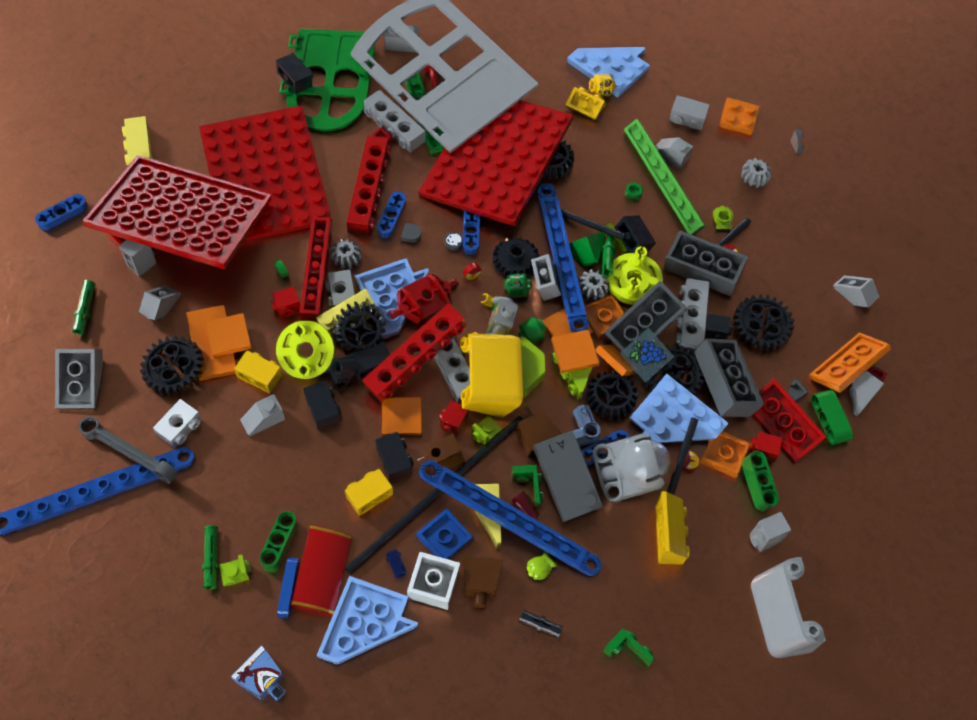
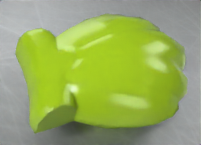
M723 205L717 207L713 211V218L717 224L716 229H732L733 212Z
M545 552L542 556L528 561V575L535 580H543L557 564L550 558L548 552Z

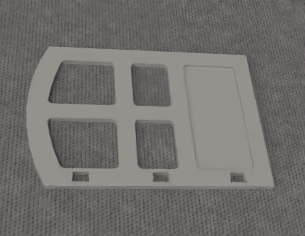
M408 0L396 6L365 31L350 53L449 153L453 152L539 86L537 81L449 0ZM435 6L457 28L434 45L428 46L402 19ZM388 29H393L419 54L392 75L388 74L368 54L374 44ZM469 37L484 52L459 71H454L440 56L464 38ZM370 61L374 66L370 68L366 63ZM426 66H432L445 81L421 99L415 100L401 85ZM403 94L408 98L406 102L400 98ZM439 128L443 134L439 136L434 130Z

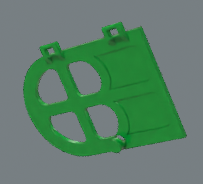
M299 28L298 35H290L288 48L295 49V55L303 61L307 69L321 68L326 72L325 84L323 86H312L297 94L289 86H287V90L283 89L284 85L287 84L281 80L279 94H287L288 108L298 106L297 98L300 95H317L322 97L319 114L313 117L305 115L308 129L320 132L339 130L353 123L362 114L364 100L368 96L371 75L350 53L365 32ZM293 39H296V44H292ZM375 44L368 53L372 58L374 56ZM370 61L366 63L370 68H372V63ZM341 70H351L359 76V83L356 88L334 87L335 75ZM333 97H352L356 99L354 106L345 115L339 118L329 116L330 103Z

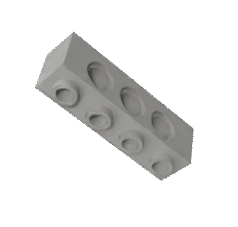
M378 90L364 100L365 114L374 119L379 127L385 129L392 138L396 139L402 148L411 153L426 142V131L381 90Z
M687 278L685 285L681 286L680 296H683V301L681 302L687 309L677 321V328H680V332L676 335L675 344H678V350L683 346L684 352L690 349V353L695 354L694 351L704 342L709 291L708 281Z
M447 326V327L441 328V330H446V329H448L449 327ZM455 336L451 339L449 345L445 347L451 350L445 351L442 347L434 358L456 403L461 405V392L470 385V363H466L464 359L465 353L462 352L461 347H458L456 343L458 340ZM429 339L427 343H432L435 339ZM456 363L458 366L454 367L451 364ZM460 379H465V380H467V381L462 383V382H459L458 380H460Z

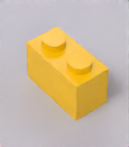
M246 351L234 368L238 378L268 393L272 392L282 377L281 368L278 363L272 360L268 361L256 352Z
M378 469L368 472L362 480L349 484L345 490V495L358 516L392 496L393 487L381 470Z

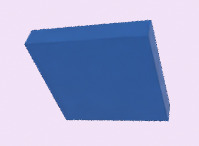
M447 508L416 533V537L432 555L448 560L474 540V537Z

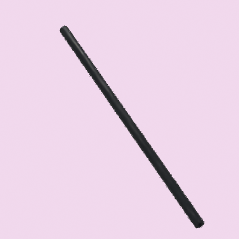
M520 415L460 466L455 473L460 476L465 474L514 431L518 423L522 421ZM435 488L350 562L345 569L351 574L441 495L443 491Z

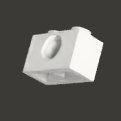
M180 399L153 427V430L157 437L175 449L178 445L184 443L187 435L192 430L197 429L200 425L201 417L198 411ZM178 423H183L180 427H175Z

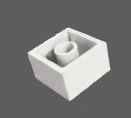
M419 552L407 590V596L411 600L448 610L460 572V563Z

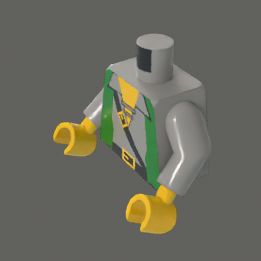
M484 293L483 296L486 300L481 301V303L487 307L493 306L485 334L508 335L512 329L518 305L508 297H492Z

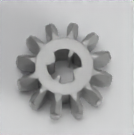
M755 157L753 160L749 159L743 165L741 178H744V183H750V187L755 185L758 188L760 185L764 186L770 180L772 168L768 167V162H763V158L759 161Z
M349 238L346 241L340 239V243L334 242L333 247L330 249L331 261L334 262L336 267L341 265L342 270L347 266L351 270L352 265L357 266L358 261L361 259V248L357 246L356 241L350 242Z
M592 269L589 273L584 271L578 279L582 296H587V301L590 298H593L594 301L597 298L601 299L608 292L609 280L600 275L599 270L596 273Z

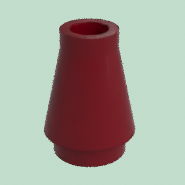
M524 491L511 500L514 504L513 507L534 519L539 516L529 494H526Z

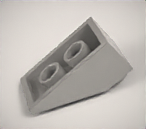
M55 349V408H96L103 369V349Z

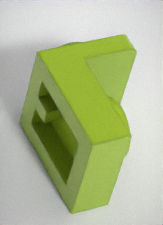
M489 415L478 425L476 423L472 425V437L483 445H486L502 431V428Z
M238 555V560L219 565L225 587L250 580L248 575L249 572H252L250 562L245 560L243 555Z

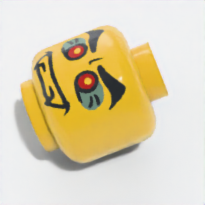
M596 74L589 82L590 92L593 95L598 94L602 97L610 96L616 87L615 81L609 74Z

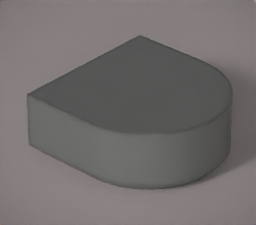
M405 223L401 241L409 243L419 241L421 238L420 227L415 224Z

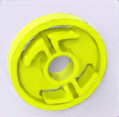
M641 246L636 248L635 253H628L617 257L613 261V276H610L609 272V277L607 278L611 294L619 301L634 305L659 281L663 282L660 267L654 260L646 256L647 250L645 247L640 251Z
M298 321L289 325L282 331L277 341L276 355L279 364L288 374L296 378L310 379L322 375L335 358V342L331 333L324 326L313 321ZM304 342H308L313 346V353L310 357H304L300 353V346Z

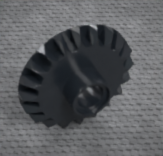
M513 236L512 239L506 238L495 246L492 260L497 271L506 277L510 274L525 273L528 277L534 273L531 259L540 257L534 243L531 244L528 239L523 240L522 237L515 238Z

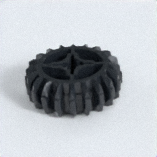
M566 141L560 143L542 179L548 177V180L551 178L557 180L558 176L563 179L564 175H568L573 168L574 152L571 150V145H567Z
M355 301L354 307L347 304V310L341 308L342 315L336 314L338 321L333 323L336 327L333 331L334 334H337L336 340L341 341L340 345L342 347L346 346L348 351L353 348L356 352L359 348L365 350L366 347L371 348L372 344L378 345L377 339L383 340L381 333L386 331L383 327L386 325V322L382 320L384 316L382 313H379L377 307L373 309L371 303L366 306L364 301L359 306ZM365 315L374 319V325L366 322ZM362 323L363 327H360L361 329L357 330L356 327H359V325H361ZM345 329L353 332L355 339L348 337L345 334Z
M607 370L604 371L603 375L599 372L597 377H593L591 383H588V390H586V402L590 404V410L595 409V415L602 414V419L608 416L609 421L613 417L617 421L620 420L621 416L623 418L627 417L628 413L631 414L633 412V408L636 407L638 394H636L638 391L637 387H633L634 381H628L629 375L622 377L620 374H615V370L611 374ZM613 391H615L611 400H609L610 395L613 393Z

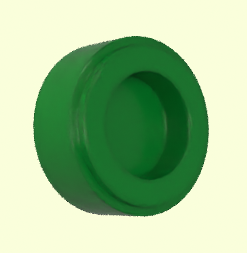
M632 182L626 186L625 195L628 199L638 200L642 197L643 187L640 184Z
M280 259L274 262V266L282 278L289 276V272Z

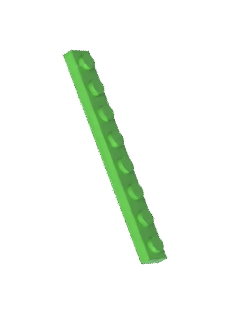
M639 119L634 120L624 131L688 234L696 235L706 227V224Z

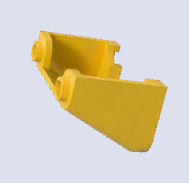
M466 334L460 340V347L462 352L469 353L470 385L461 392L462 409L503 418L518 408L523 400L521 339L513 335Z

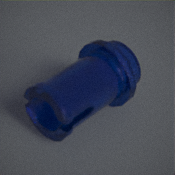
M397 549L386 554V561L390 563L395 578L407 574V570L400 557L402 554Z

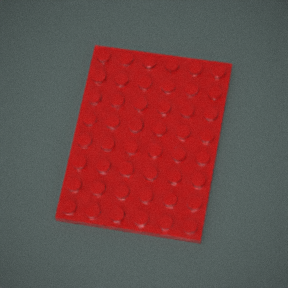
M518 101L453 152L449 153L444 148L419 189V196L516 226L571 125L573 115L526 101Z
M302 105L199 126L210 177L271 194V202L243 242L311 228L312 217H329L332 223Z
M137 155L83 219V226L225 270L271 202V194Z

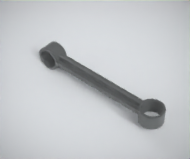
M89 416L82 419L79 423V430L86 439L102 441L154 472L164 482L170 484L177 476L178 472L170 464L156 460L103 429L97 418ZM96 424L92 431L85 432L89 425Z

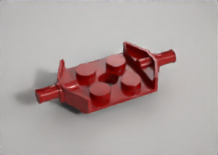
M431 273L399 289L396 294L398 308L389 312V316L391 319H395L403 315L414 323L419 324L422 319L441 310L448 303L452 304L450 290L459 285L458 281H456L457 279L454 278L447 282ZM422 292L428 293L431 298H424Z

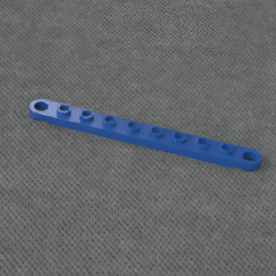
M545 183L538 188V198L571 333L588 330L589 322L556 189L553 185ZM548 190L551 194L544 195L543 191ZM581 323L584 325V327L581 329H576V327H574V324Z
M181 447L153 458L170 464L178 472V470L186 467L189 468L190 465L192 466L195 455L190 448ZM183 453L190 455L189 459L185 462H181L178 459ZM137 463L0 513L1 521L2 519L8 520L6 527L0 529V535H7L15 530L18 531L159 479V477L154 472Z
M428 460L421 465L419 469L420 477L432 486L588 576H594L601 570L602 561H600V558L587 551L584 547L450 469L437 464V462ZM425 468H433L435 471V475L428 476V474H426ZM587 560L594 562L595 569L590 570L586 566Z

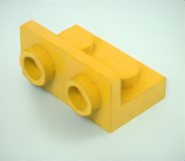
M574 87L565 106L593 120H597L606 103L602 96L598 94L591 95L588 90L582 87L579 89Z

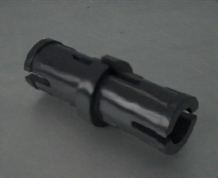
M525 609L519 620L520 623L535 628L537 632L540 633L542 631L557 639L563 628L562 625L547 620L545 616H537Z

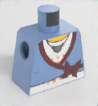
M262 645L231 676L236 684L260 700L265 699L270 694L276 701H279L286 693V690L279 685L284 676Z

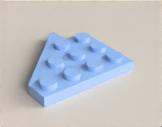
M644 47L578 48L567 57V62L590 79L596 74L611 75L616 83L612 94L616 97L621 96L650 67L648 63L639 58L645 53L646 48Z
M407 258L355 275V281L359 290L362 291L366 288L379 309V313H382L384 316L382 320L386 322V325L383 326L386 331L381 333L383 339L399 334L407 319L403 315L395 319H391L389 316V312L398 308L396 295L398 290L429 275L428 268L413 273Z
M668 374L664 376L629 418L644 431L643 433H650L652 440L661 444L683 442L691 417L699 420L692 441L716 439L728 425L727 421Z
M349 576L317 657L338 665L417 628L418 622L402 617L409 597Z

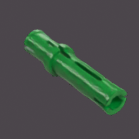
M605 235L601 249L603 254L602 275L607 278L609 277V272L610 276H613V261L616 251L614 237L607 235V239Z
M90 280L83 282L78 308L74 312L75 321L72 332L77 335L85 333L86 322L90 318L89 309L96 285Z
M209 525L204 528L203 588L213 590L217 588V571L219 570V564L217 563L218 527Z

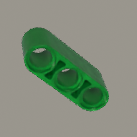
M827 390L813 394L811 398L812 404L829 442L835 445L851 441L853 439V431L835 392Z
M754 451L742 460V468L755 507L759 511L765 512L778 504L779 496L766 456L760 451Z
M291 511L280 513L260 554L262 567L269 573L279 570L297 532L298 523L296 516ZM285 521H293L290 526H283ZM277 539H284L281 545L274 544ZM270 557L276 558L272 564L265 563Z

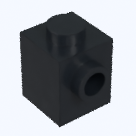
M708 313L704 339H726L727 336H731L733 325H730V317Z

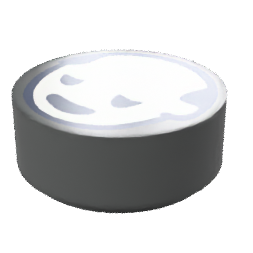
M450 232L445 236V246L447 249L456 251L462 247L463 238L459 233Z

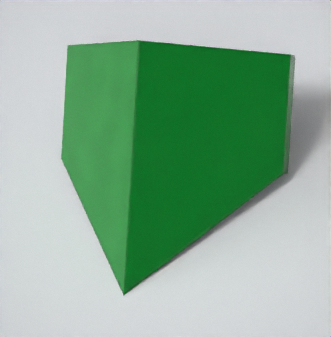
M600 232L569 243L572 257L583 267L597 264L606 233Z

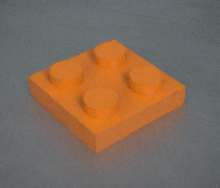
M727 97L719 127L752 136L760 106Z

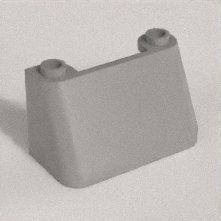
M801 557L788 559L757 575L751 582V590L769 653L776 658L812 653L826 641L823 629L817 622H803L791 582L800 579L804 574L805 570Z

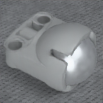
M650 433L638 434L608 444H599L593 451L601 487L606 498L611 502L617 503L627 498L659 490L665 486L664 478L668 474L671 464L670 455L661 443L652 440ZM603 449L608 450V456L605 459H600L598 456L599 452ZM612 488H619L620 493L618 497H610L609 493Z

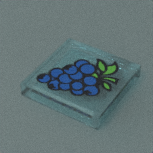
M649 328L619 353L645 383L674 358L673 354Z

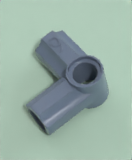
M578 406L572 413L579 429L573 430V433L580 448L586 445L590 446L599 441L601 429L596 423L589 406ZM593 432L596 435L590 436L587 433Z

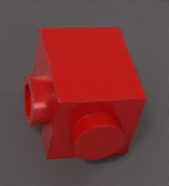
M294 286L272 293L273 300L270 301L274 312H278L279 318L288 317L296 312H300V302Z
M451 401L447 409H443L440 413V428L448 434L458 436L468 418L469 410L462 409V405Z
M758 432L755 438L752 437L749 448L752 449V452H762L766 456L767 461L774 463L780 455L782 437Z

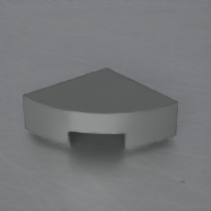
M801 129L795 130L790 140L796 154L802 153L804 145L801 146V137H803Z
M797 379L793 380L788 390V394L796 403L809 393Z

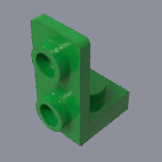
M537 465L512 466V481L525 483L532 480L534 506L536 509H539L540 503H543V491H539L538 484H541V472H537Z
M624 629L607 644L603 651L610 657L613 653L618 655L627 645L648 666L655 660L652 651L646 646L642 647L636 641V636L630 631L626 632Z

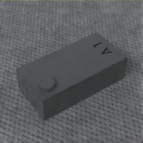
M680 230L666 256L663 270L686 279L708 281L709 288L732 297L745 269L748 256Z
M659 281L604 332V335L626 359L632 362L634 358L630 359L629 357L631 352L636 351L632 348L634 344L637 347L638 341L641 343V346L645 340L654 342L686 312L687 307Z
M706 339L694 351L721 417H751L764 405L736 340Z
M573 430L533 446L562 523L603 507Z

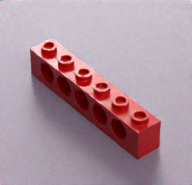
M367 135L346 221L347 232L369 235L370 228H374L375 218H373V215L377 214L378 203L376 202L377 199L381 198L380 184H384L385 174H383V171L387 170L388 160L386 158L391 154L388 138Z
M312 217L300 305L301 321L319 323L316 317L322 314L332 236V224L329 217Z
M448 303L362 380L366 388L380 402L390 398L393 391L399 386H403L413 373L419 372L423 364L428 360H432L442 347L445 348L449 345L453 337L464 331L467 326L464 317ZM444 326H448V327H449V328L446 329V330H441V328L444 327ZM429 339H435L432 343H426ZM415 352H420L419 355H417V356H412L413 353H415ZM400 365H406L403 369H398ZM391 377L390 381L383 382L385 378Z

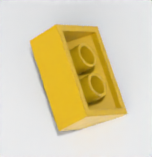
M662 491L655 506L658 564L683 565L690 554L689 545H686L688 526H685L684 519L687 517V508L683 506V499Z

